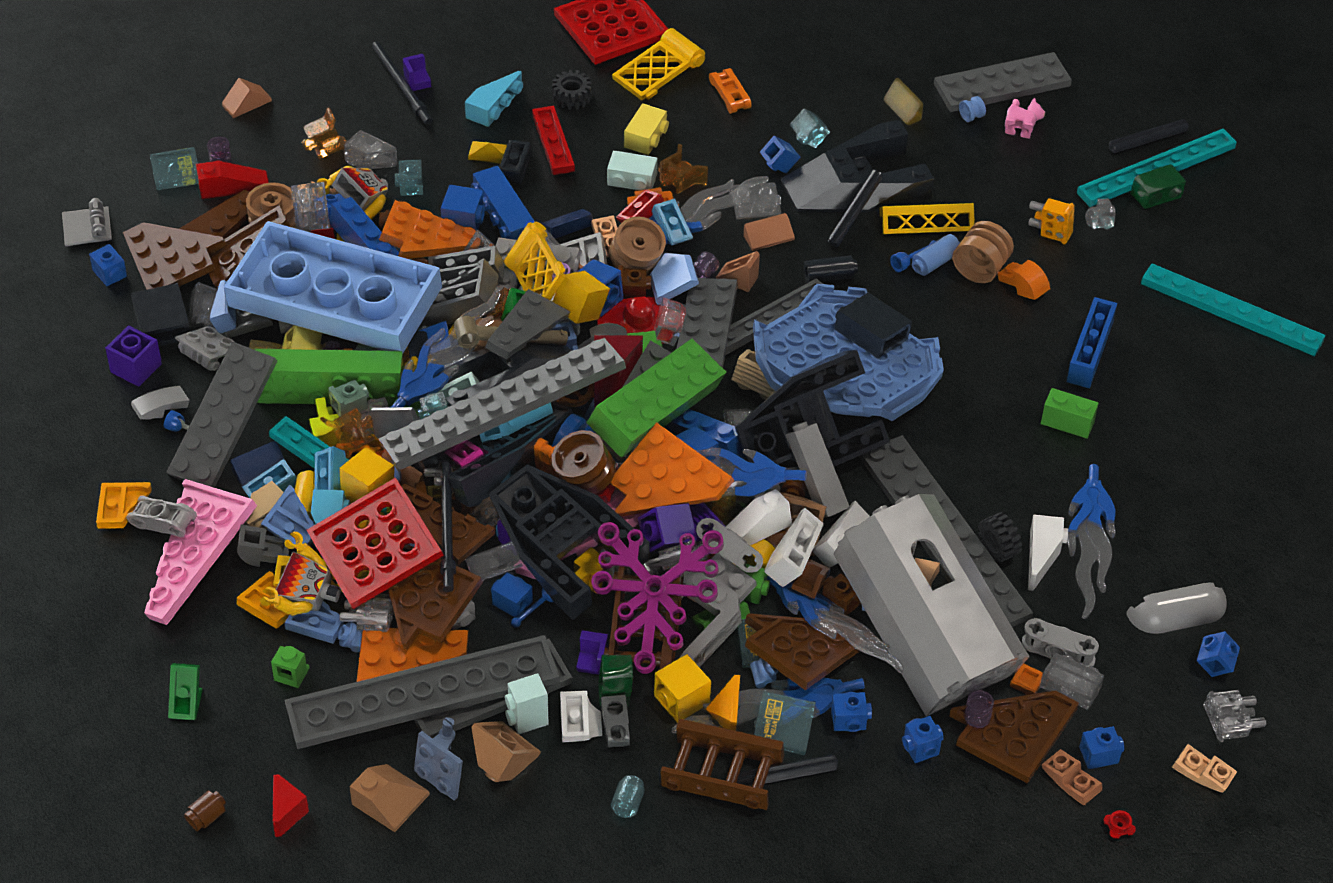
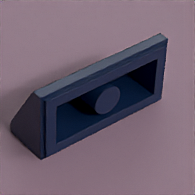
M580 209L541 224L546 228L545 231L549 238L553 240L590 227L592 214L584 209Z
M272 441L231 459L232 472L243 487L283 460L284 457L278 444Z

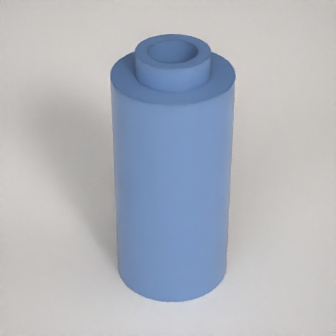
M948 234L912 257L914 271L925 276L950 261L953 257V251L960 243L954 235Z

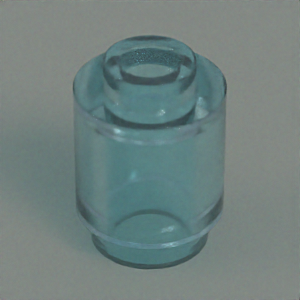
M627 775L619 781L611 802V808L616 815L628 818L637 814L645 792L644 783L640 778Z

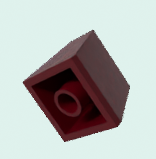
M594 335V341L605 338L624 359L626 369L594 382V408L623 387L643 353V335Z

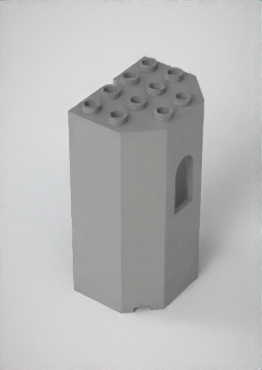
M917 494L911 498L908 495L898 499L895 505L887 508L884 505L877 508L872 513V516L844 532V537L838 542V547L833 554L925 716L956 703L973 692H979L1014 675L1029 658L1028 653L934 494ZM917 541H925L931 544L953 582L932 590L912 556V545Z

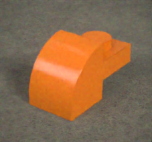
M1027 260L1022 265L1012 262L998 272L999 281L1015 286L1017 294L1036 300L1050 290L1046 274L1031 260Z

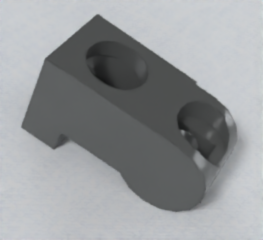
M625 695L601 697V713L607 747L630 746L629 720ZM612 703L620 704L617 706H609Z

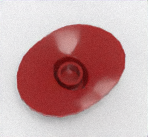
M644 296L621 300L602 317L599 316L597 325L604 323L618 324L626 328L627 333L655 331L656 339L661 340V343L664 344L672 340L679 333L682 320L680 310L670 300L657 305L655 297Z

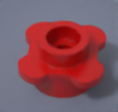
M1118 810L1111 815H1106L1104 818V823L1110 829L1109 834L1114 839H1119L1120 836L1126 834L1133 835L1136 831V827L1132 825V817L1125 811Z

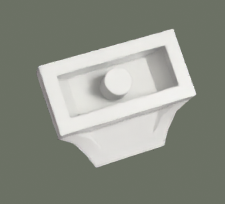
M587 691L560 692L562 743L590 740L592 737L602 736L601 711L590 703Z

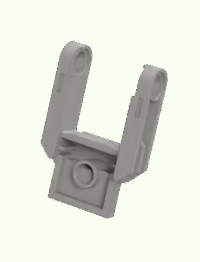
M718 553L710 559L718 564L719 572L715 577L709 578L700 572L686 571L683 573V585L697 586L700 581L709 579L714 581L718 588V596L711 603H704L698 597H690L716 617L680 656L681 658L688 654L699 668L742 623L740 603L757 586L755 579ZM712 565L706 568L708 572L715 570V567ZM706 590L703 592V595L708 597L712 595V591ZM637 612L632 621L643 612Z

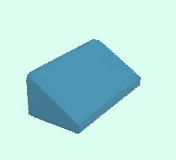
M332 446L315 453L316 490H341L339 468L346 463V453L344 450Z

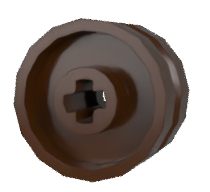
M580 430L563 437L555 446L551 456L552 466L562 480L593 494H597L605 489L613 480L616 472L615 460L600 436L592 431Z

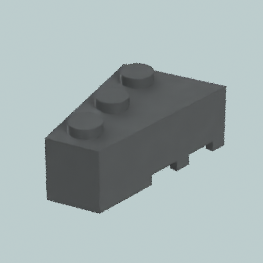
M496 246L428 257V265L439 267L441 282L444 280L450 282L460 276L458 272L464 269L468 272L479 265L478 261L483 258L497 272L498 283L503 282L504 261Z
M484 258L478 261L479 265L468 272L464 269L458 272L460 276L450 282L444 280L442 282L440 292L424 317L429 326L444 321L449 325L462 316L474 318L494 311L498 274Z

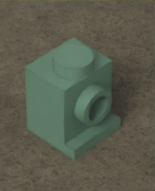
M353 380L336 388L333 386L328 387L330 404L341 420L368 409L367 398L369 397V392L364 384L359 385L356 380Z

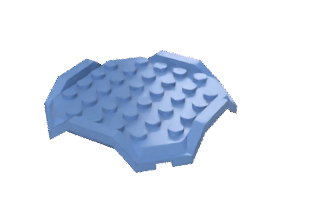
M816 284L797 308L768 325L755 319L753 323L755 358L772 389L776 391L790 377L828 357L846 350H857L865 373L824 390L829 409L835 414L864 417L872 415L882 416L891 421L923 402L942 378L944 368L942 358L939 357L938 337L917 339L909 333L907 341L880 358H876L834 329L837 311L841 307L852 303L856 298H860L868 293L866 288L848 287L847 291L834 290V285Z

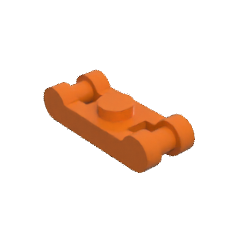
M731 68L724 69L721 73L713 72L709 74L711 85L717 89L730 114L737 112V109L743 108L745 110L751 108L750 97Z
M539 438L534 445L536 468L560 478L552 466L551 456L555 446L552 447L548 444L547 440Z

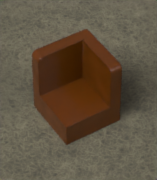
M808 559L803 573L797 577L791 588L815 599L822 589L830 568Z

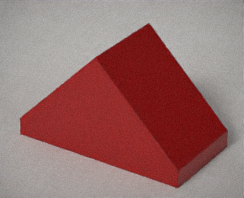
M278 774L273 775V827L275 837H281L309 812L307 796Z

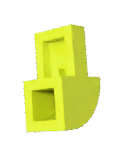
M325 397L315 399L317 417L309 419L311 434L328 446H335L341 436L338 414H333L332 406L327 407Z

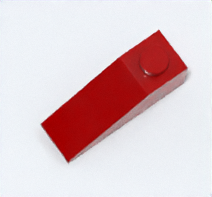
M222 161L196 164L201 199L234 195L243 190L250 192L255 187L268 183L266 170Z

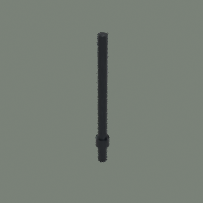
M378 41L373 42L372 48L411 103L413 112L422 119L425 125L432 124L433 120L428 114L425 104L419 101Z
M449 462L441 463L442 550L444 556L440 562V573L443 575V590L445 592L454 590V575L456 573V562L453 560L452 485L448 476L451 473V463Z

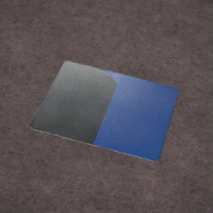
M446 321L415 332L408 344L410 362H412L411 358L413 356L419 358L423 345L430 346V355L451 348Z

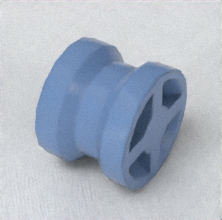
M975 96L970 101H961L959 111L962 118L966 122H970L975 117H984L986 107L983 100L979 96Z

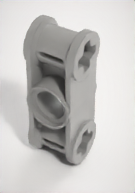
M139 496L137 506L133 512L128 513L126 516L127 521L139 529H148L172 534L177 537H184L186 534L185 529L191 520L196 519L197 513L183 503L177 504Z
M711 518L702 519L698 523L696 532L700 539L703 538L706 532L703 528L704 525L710 526L712 523L714 524L713 530L722 534L724 547L718 554L734 563L745 572L754 573L761 569L763 565L762 555L731 529H727L721 523ZM712 541L709 543V545L711 547H716L718 545V542ZM754 554L756 556L754 561L757 564L755 567L750 565L747 568L745 566L747 561L744 558L745 556L751 557Z
M1037 618L1026 622L1024 629L1026 634L1022 638V645L1025 650L1081 670H1088L1094 666L1095 654L1098 652L1099 647L1095 638Z

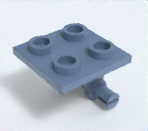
M445 718L443 720V727L433 739L423 731L418 734L414 771L421 778L434 785L441 793L455 800L458 798L463 761L449 751L451 750V743L455 738V731L453 730L454 720L452 718Z

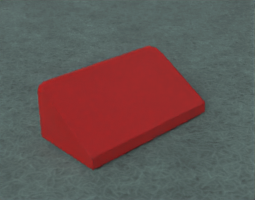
M645 189L617 215L616 219L620 223L631 217H645L649 219L653 215V206L664 202L661 194Z

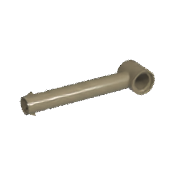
M471 316L459 317L454 322L458 344L465 349L475 347L480 340L488 341L498 328L495 326H478L475 319ZM562 329L546 330L535 341L532 339L528 343L566 345L568 333Z

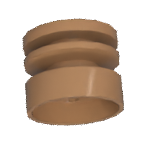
M980 221L971 227L964 239L953 251L952 259L959 273L965 278L976 283H988L995 278L1011 256L1014 244L1008 232L1000 225L991 221Z

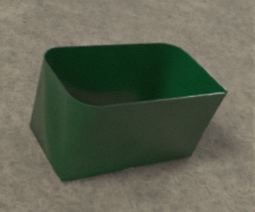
M1170 164L1136 176L1130 194L1144 209H1148L1182 197L1186 181L1175 167Z
M631 655L601 656L599 683L603 684H598L599 706H601V697L625 695L626 704L629 707L633 683ZM612 703L609 706H617L620 704Z

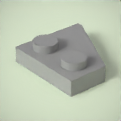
M601 232L559 244V246L580 248L583 252L580 260L582 266H585L593 259L607 264L604 237Z

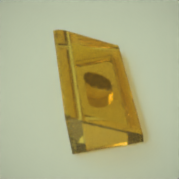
M899 78L895 79L886 93L884 101L907 125L920 121L923 103Z

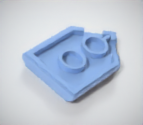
M664 253L649 275L651 276V286L657 305L699 284L690 255Z

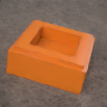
M1023 664L1012 678L1010 687L1026 695L1036 694L1045 680L1046 674Z

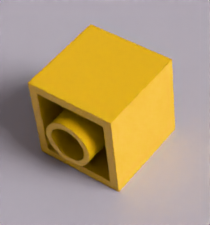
M586 271L565 274L566 277L556 291L552 302L570 311L568 318L576 324L599 319L610 288Z
M366 447L339 468L340 488L344 490L346 498L352 502L394 479V465Z
M688 654L655 672L654 696L677 723L679 718L685 719L710 704L711 680Z

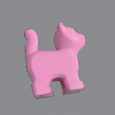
M1035 98L1031 101L1027 110L1019 107V100L1014 99L1012 101L1013 104H1011L1007 111L1004 125L1005 133L1015 135L1016 131L1014 128L1022 129L1021 137L1029 139L1036 121L1044 118L1045 111L1040 104L1036 103Z

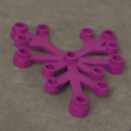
M607 522L600 526L598 530L600 541L605 545L612 546L619 554L615 555L608 551L602 552L598 557L601 568L610 569L613 566L630 567L641 581L612 579L608 572L599 571L591 579L594 591L598 594H607L611 590L639 592L630 601L618 606V615L624 621L632 619L634 611L648 601L646 611L625 627L618 628L614 633L616 643L624 646L630 642L631 636L644 626L642 649L634 657L635 667L640 673H650L656 667L655 656L652 653L655 627L666 637L668 646L672 650L680 649L684 643L682 635L675 632L658 612L659 602L670 613L671 621L676 625H681L687 619L686 612L683 608L678 607L669 595L698 597L704 603H711L717 598V585L709 579L700 581L697 586L670 583L686 571L704 573L709 578H713L718 574L719 568L716 561H700L709 553L716 554L723 549V536L718 531L711 530L706 532L702 538L703 545L693 552L692 550L696 545L694 536L690 533L683 534L679 539L681 547L679 563L662 576H651L638 560L639 548L644 542V537L640 530L633 529L628 533L629 547L627 548L620 540V532L616 524ZM608 533L614 534L612 539L605 538ZM634 535L640 536L638 541L631 540ZM686 539L692 540V543L690 545H684L683 541ZM712 541L718 542V545L716 547H710L709 543ZM605 557L611 558V561L607 564L602 562ZM710 565L715 567V570L712 572L706 571V568ZM601 582L608 583V585L605 588L599 587V584ZM653 586L660 587L658 592H652L651 588ZM710 590L712 595L706 597L703 595V592ZM625 608L631 610L627 615L621 614V611ZM676 613H682L683 617L681 619H675L674 615ZM619 634H627L626 639H618ZM676 637L680 641L678 644H672L670 642L671 639ZM645 660L650 661L648 667H642L641 663Z

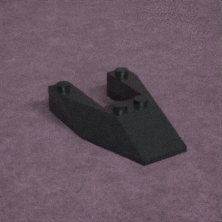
M900 119L878 124L783 177L781 183L797 212L845 213L872 172L869 162L906 154L908 133ZM926 164L882 173L883 178L861 213L878 211L883 206H899L930 199L932 197L934 178Z
M527 343L526 347L508 359L485 348L433 362V364L444 365V370L435 377L443 372L449 376L447 383L469 372H472L480 382L464 390H457L451 396L446 397L447 406L450 407L458 401L466 400L483 390L493 388L505 380L513 379L528 370H533L546 364L550 360L560 358L572 350L566 345Z
M857 350L840 352L790 377L735 427L747 462L754 463L753 458L757 451L777 465L786 467L787 470H800L786 434L794 432L792 427L803 422H807V425L817 423L834 467L890 443L882 419H869L838 433L826 401L824 390L865 373Z
M552 401V414L530 425H526L510 435L484 441L483 443L480 435L468 439V441L479 447L484 455L448 474L456 501L469 508L481 504L482 500L489 497L491 491L535 460L534 445L537 440L543 438L550 443L566 418L573 413L572 408ZM448 449L413 464L415 469L423 473L426 486L430 488L438 487L434 485L435 477L424 476L425 468H439L443 462H449L451 466H460L446 456L444 452Z
M527 464L491 491L489 497L521 561L554 603L574 620L593 605L591 588L560 559L589 536L604 550L619 555L612 546L605 545L600 541L598 535L600 526L607 522L616 524L619 528L620 540L627 548L629 547L627 535L634 528L598 495ZM608 533L605 538L612 539L614 534ZM634 535L631 540L638 541L640 536ZM645 538L639 548L638 560L642 565L651 559L649 541ZM626 567L627 571L631 574L634 572L630 567Z

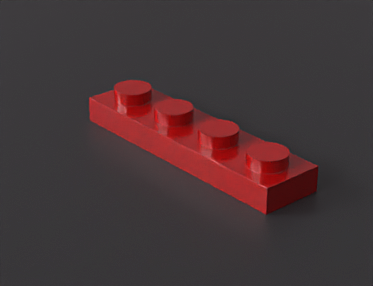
M548 106L532 109V116L552 174L558 175L575 172V164L555 107Z

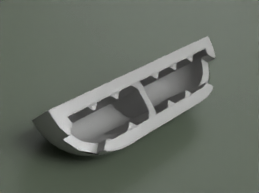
M1202 583L1143 597L1145 602L1135 608L1131 606L1126 614L1131 623L1138 629L1147 633L1159 634L1215 622L1224 615L1227 600L1222 588L1215 587L1214 583Z

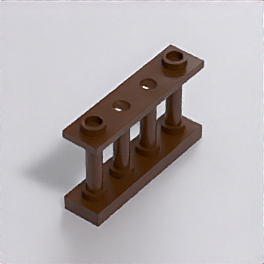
M619 566L618 572L614 571L613 579L641 581L638 576L627 575V569L624 566ZM684 574L670 584L683 585ZM616 591L609 647H605L604 655H631L632 662H634V657L638 652L618 651L619 644L616 643L614 638L615 631L618 628L625 627V625H621L622 619L618 615V606L630 601L624 600L625 591ZM669 595L675 604L681 607L682 596ZM645 602L642 606H640V607H639L638 609H636L635 611H637V612H644V611H646V610H647V603H648V602ZM659 603L658 612L662 613V616H666V622L675 632H678L679 625L671 621L670 613ZM625 608V609H623V610L621 611V614L623 613V611H631V610L628 609V608ZM676 613L674 618L679 619L680 613ZM644 627L635 632L631 637H643ZM655 628L654 638L663 642L662 651H658L657 654L653 653L656 667H660L661 670L675 661L676 650L669 648L666 637L658 628ZM619 634L618 639H620V636H627V634ZM672 638L670 642L677 644V638ZM645 660L642 663L650 664V661Z
M679 718L676 727L677 743H682L673 769L663 766L661 768L662 786L673 791L681 790L746 805L752 809L767 810L768 790H764L763 787L771 764L778 765L783 763L784 742ZM694 746L708 749L700 774L684 771L691 749ZM720 752L734 755L726 781L710 777L717 755ZM746 758L760 761L752 787L737 783L744 759Z

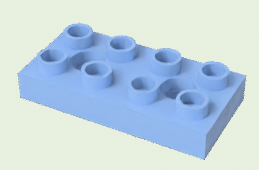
M267 221L225 284L224 291L228 307L384 351H402L403 353L440 292L442 282L439 267Z

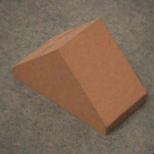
M238 78L223 100L222 106L235 118L271 102L272 99L260 85Z
M755 251L727 262L716 276V279H737L738 289L749 292L758 278L760 254Z

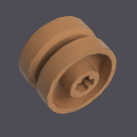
M274 182L264 183L251 190L246 198L249 224L280 205L290 223L289 227L297 229L299 226L296 194L292 188L285 184Z
M645 217L626 219L619 225L609 248L610 260L617 269L618 265H623V269H647V275L652 272L664 252L666 245L665 234L661 227L651 219Z

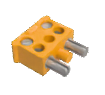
M1048 198L1045 204L1031 201L1029 208L1037 211L1035 219L1030 218L1029 225L1040 228L1041 236L1066 244L1073 233L1075 205Z

